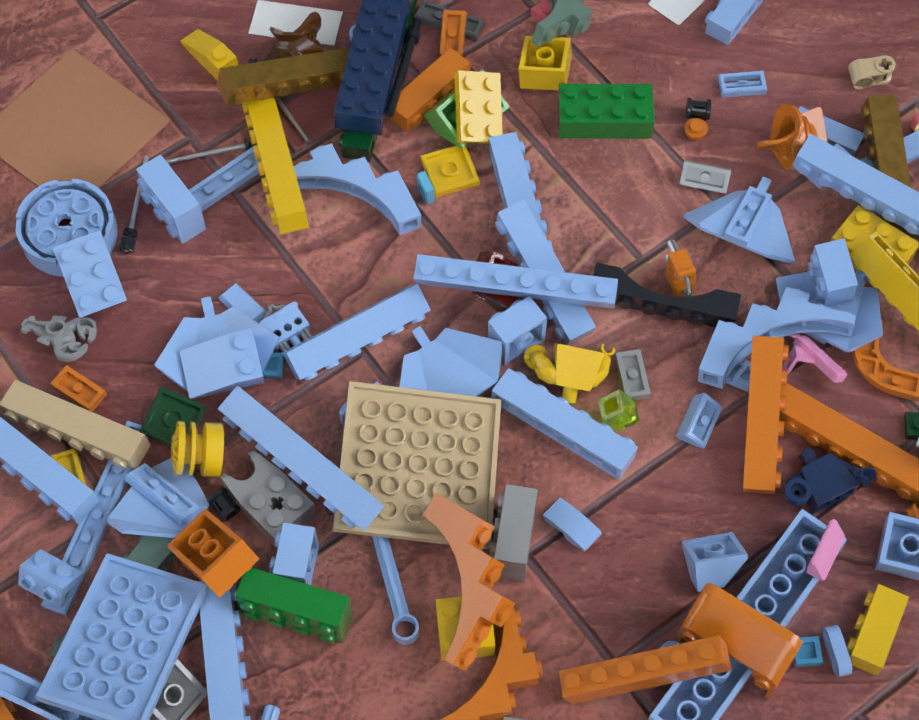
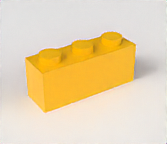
M880 584L877 585L874 591H868L863 605L867 606L865 614H859L854 626L858 630L855 638L851 637L847 644V650L853 666L875 676L880 673L909 599L908 596Z

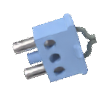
M292 302L287 306L271 304L267 307L269 311L264 315V319L259 322V324L279 337L275 347L276 351L281 349L284 352L290 349V343L293 346L301 343L300 337L304 341L312 337L309 333L310 324L298 309L297 302ZM272 308L278 310L277 312L270 315L272 313Z

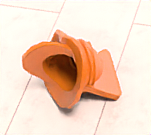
M782 104L777 108L773 117L770 140L759 141L757 148L765 149L770 147V151L775 154L780 164L786 170H791L797 154L810 134L827 142L822 109L816 107L801 113L795 105Z

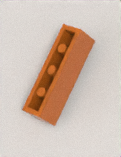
M449 48L401 91L393 117L388 118L406 132H409L414 127H418L425 118L423 114L455 88L454 72L458 70L471 71V63L452 48Z

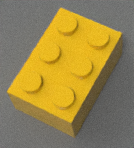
M860 205L854 209L831 239V241L845 238L850 254L865 239L877 231L908 265L915 257L919 248L918 241Z

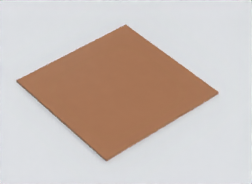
M71 49L0 113V158L38 187L53 180L61 182L79 179L89 182L100 189L171 122V119L78 52Z

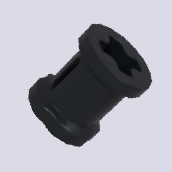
M687 98L686 118L693 116L704 117L705 120L710 119L711 99L696 101L692 100V98Z
M226 487L217 490L207 499L209 505H213L219 513L221 522L230 520L240 512L239 505L233 503Z

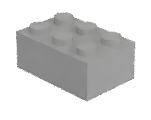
M506 484L505 493L499 494L498 513L495 518L490 556L505 564L500 578L525 581L538 489Z

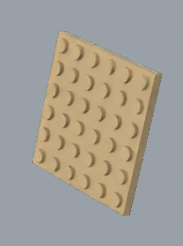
M349 381L339 469L385 507L365 531L357 525L353 529L340 519L344 514L338 510L334 514L333 532L449 545L440 530L422 516L435 493L440 494L493 525L501 399ZM492 533L490 540L484 545L482 549H490Z

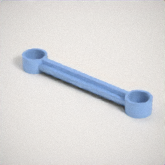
M372 536L394 616L392 623L393 637L400 644H411L419 636V624L417 619L409 613L389 538ZM404 621L411 622L415 626L414 633L409 637L399 636L396 633V627L399 623Z

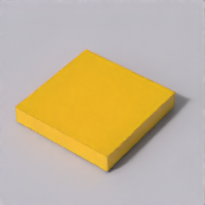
M466 145L463 148L453 146L420 155L424 171L434 188L435 198L480 185V180Z

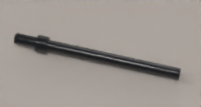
M417 19L413 20L411 29L407 31L405 37L406 45L385 111L388 117H393L413 50L420 38L421 21Z

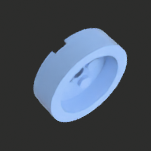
M72 179V181L61 182L53 180L44 183L25 197L16 214L15 231L27 259L36 268L50 275L64 277L53 251V246L98 230L101 231L109 254H111L116 244L118 227L111 204L98 187L84 180ZM63 219L71 220L70 226H59V222Z

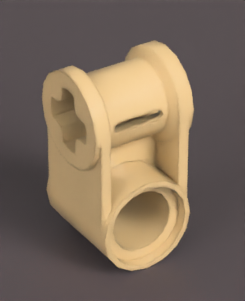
M887 55L852 61L848 65V71L853 87L861 90L888 84L891 81L896 63L892 57Z

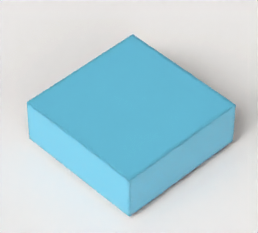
M425 171L418 173L417 188L425 204H431L435 202L434 188Z

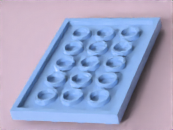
M106 553L36 694L37 701L95 720H150L208 591V587L204 583Z

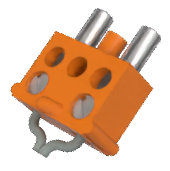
M670 240L667 243L670 253L665 257L667 261L666 278L675 297H691L696 282V268L693 266L687 250H679L675 240H672V242Z

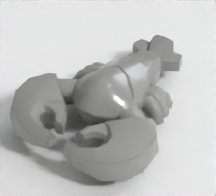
M54 315L49 322L35 321V316H30L22 322L21 332L26 334L33 331L40 337L37 339L39 343L45 346L53 345L55 356L59 361L71 362L81 358L88 349V344L85 343L81 346L80 342H76L74 332L77 331L78 336L83 341L86 340L85 335L89 334L88 343L90 344L96 338L97 326L94 320L87 317L75 318L65 323L67 319L65 316Z

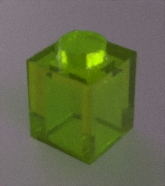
M620 389L598 399L602 421L618 432L640 422L635 400Z

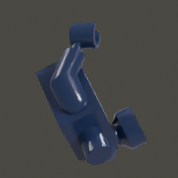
M809 448L798 456L804 467L786 481L784 498L789 504L794 506H802L807 503L814 515L854 494L860 484L859 482H862L863 486L868 488L870 487L869 479L875 481L878 479L874 468L867 467L861 469L840 458H836L831 453L818 459L812 448Z

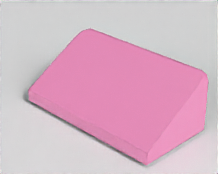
M830 520L805 570L807 574L821 581L826 579L845 540V535L836 520Z

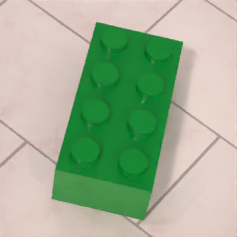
M559 84V138L652 139L655 123L652 84Z
M251 568L243 574L235 595L244 617L253 621H258L260 618L269 621L268 623L271 626L283 629L284 626L293 628L294 632L302 636L316 635L320 637L321 641L329 644H335V642L343 643L353 615L350 597L255 568Z

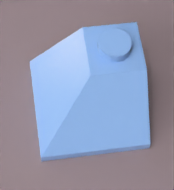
M733 532L682 541L690 579L698 592L702 591L706 583L714 584L720 588L725 587L748 559L747 552Z

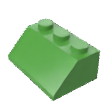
M454 88L425 112L423 116L438 135L459 148H463L468 143H457ZM501 95V107L503 113L505 110L509 108V105Z

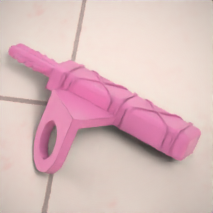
M800 334L789 335L795 341L793 342V348L788 354V361H784L782 364V370H787V375L798 361L815 364L835 383L844 381L847 377L845 370L837 365L815 342L811 341L807 336H801Z

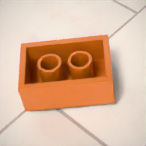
M206 508L166 546L186 568L219 598L230 590L233 584L259 560L257 555L237 534Z

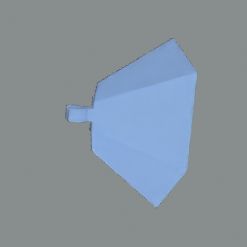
M762 177L757 188L750 186L748 190L734 191L685 213L683 218L700 230L761 256L787 263H795L781 211L771 200L772 195L767 193L772 181L771 179Z
M857 270L855 273L858 287L853 300L826 306L838 311H847L856 316L852 336L826 332H809L804 334L823 344L829 343L846 353L852 352L883 336L877 288L863 287L867 283L868 277L862 270ZM809 271L776 278L779 301H781L786 287L793 289L798 288L810 293L811 303L823 304L822 300H818L816 297L814 286L817 285L815 276H810Z
M211 296L201 298L205 317H184L154 364L158 370L182 389L188 391L180 350L228 333L252 328L263 372L278 343L279 337L234 306L221 314L215 315Z
M420 326L412 331L422 348L404 355L399 387L478 397L498 383L502 357V341L445 328L435 340L430 342Z
M171 458L152 467L154 471L200 507L199 514L205 508L208 509L209 503L194 475L187 476L186 464H184L181 476H174ZM131 487L108 516L107 522L122 534L175 538L195 517L180 526L135 488Z

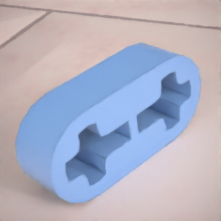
M839 626L824 627L822 629V637L835 676L851 675L852 663Z

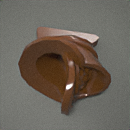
M310 13L294 32H284L270 26L269 30L277 39V44L263 61L327 51L319 40H316L317 33L321 27L319 13Z

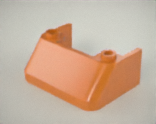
M706 583L675 641L680 643L682 639L690 642L719 635L727 643L729 656L753 671L754 683L761 689L768 690L764 696L768 699L772 696L803 644L802 640L790 630L711 583Z

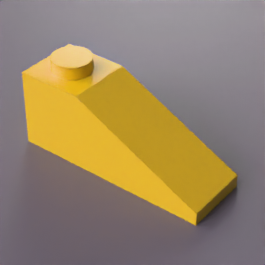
M199 29L180 40V43L216 80L218 79L220 68L238 65L237 57L224 43Z

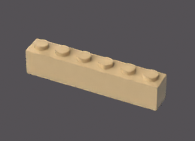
M14 380L0 402V407L5 412L4 416L14 423L21 421L35 432L44 431L53 440L59 442L61 439L65 440L76 450L82 451V449H86L95 458L104 460V458L109 459L115 466L123 470L126 467L132 470L136 469L151 446L143 433L18 380Z

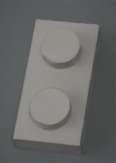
M684 160L679 184L726 194L731 169Z
M641 350L617 352L615 360L625 402L650 398L651 392Z

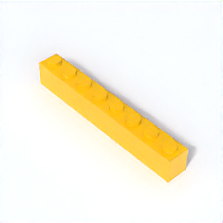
M275 98L242 103L244 114L249 113L245 115L248 129L253 128V130H249L251 143L257 144L253 146L256 160L261 159V161L257 162L260 176L265 175L264 178H261L264 192L269 191V194H265L268 209L273 208V211H270L272 225H278L280 234L309 228L305 206Z

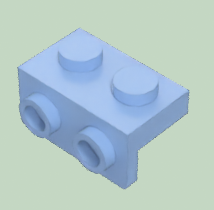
M42 549L19 565V586L58 608L64 606L65 594L81 582L83 578L82 571Z

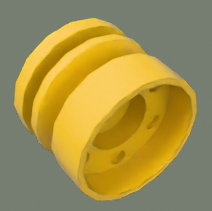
M177 421L171 441V461L174 476H181L184 464H186L187 476H192L195 465H200L202 477H220L224 453L223 424L205 422L202 432L199 434L197 433L195 422H190L188 433H186L185 422Z

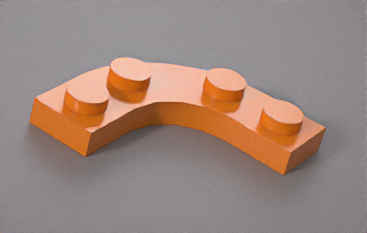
M880 338L852 351V357L858 371L872 386L890 395L916 402L919 400V374L898 369L884 360L879 350Z

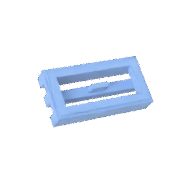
M764 71L718 74L717 81L719 83V90H721V98L767 93Z

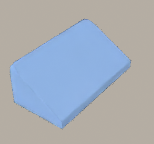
M706 393L695 395L676 437L704 449L723 406Z

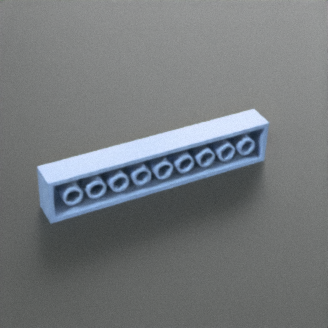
M802 509L737 596V599L786 628L819 582V579L807 574L805 570L827 525ZM845 538V540H844V542H843V544H842V546H841L839 552L841 551V549L843 548L844 544L846 543V541H847L846 538ZM729 656L732 668L730 671L673 683L648 720H720L751 677L753 671Z

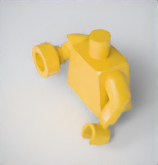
M554 343L552 364L547 350L541 345L534 344L526 348L523 360L526 366L535 370L537 377L548 384L564 386L562 398L566 399L569 403L576 404L578 389L591 391L592 388L597 387L607 377L615 348L612 347L609 353L604 350L605 344H602L598 351Z

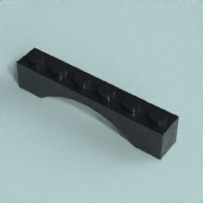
M596 262L593 276L618 279L615 305L622 309H635L648 315L657 314L666 316L671 320L679 319L694 325H706L716 328L719 320L736 322L742 294L716 289L706 294L691 297L663 295L639 285L627 276L620 267Z

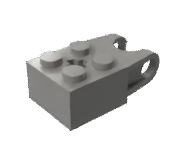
M251 450L247 453V456L255 471L249 479L236 480L225 473L219 478L223 486L228 489L229 495L239 505L243 515L275 546L277 531H282L283 523L305 526L316 516L314 503L279 468L257 452Z

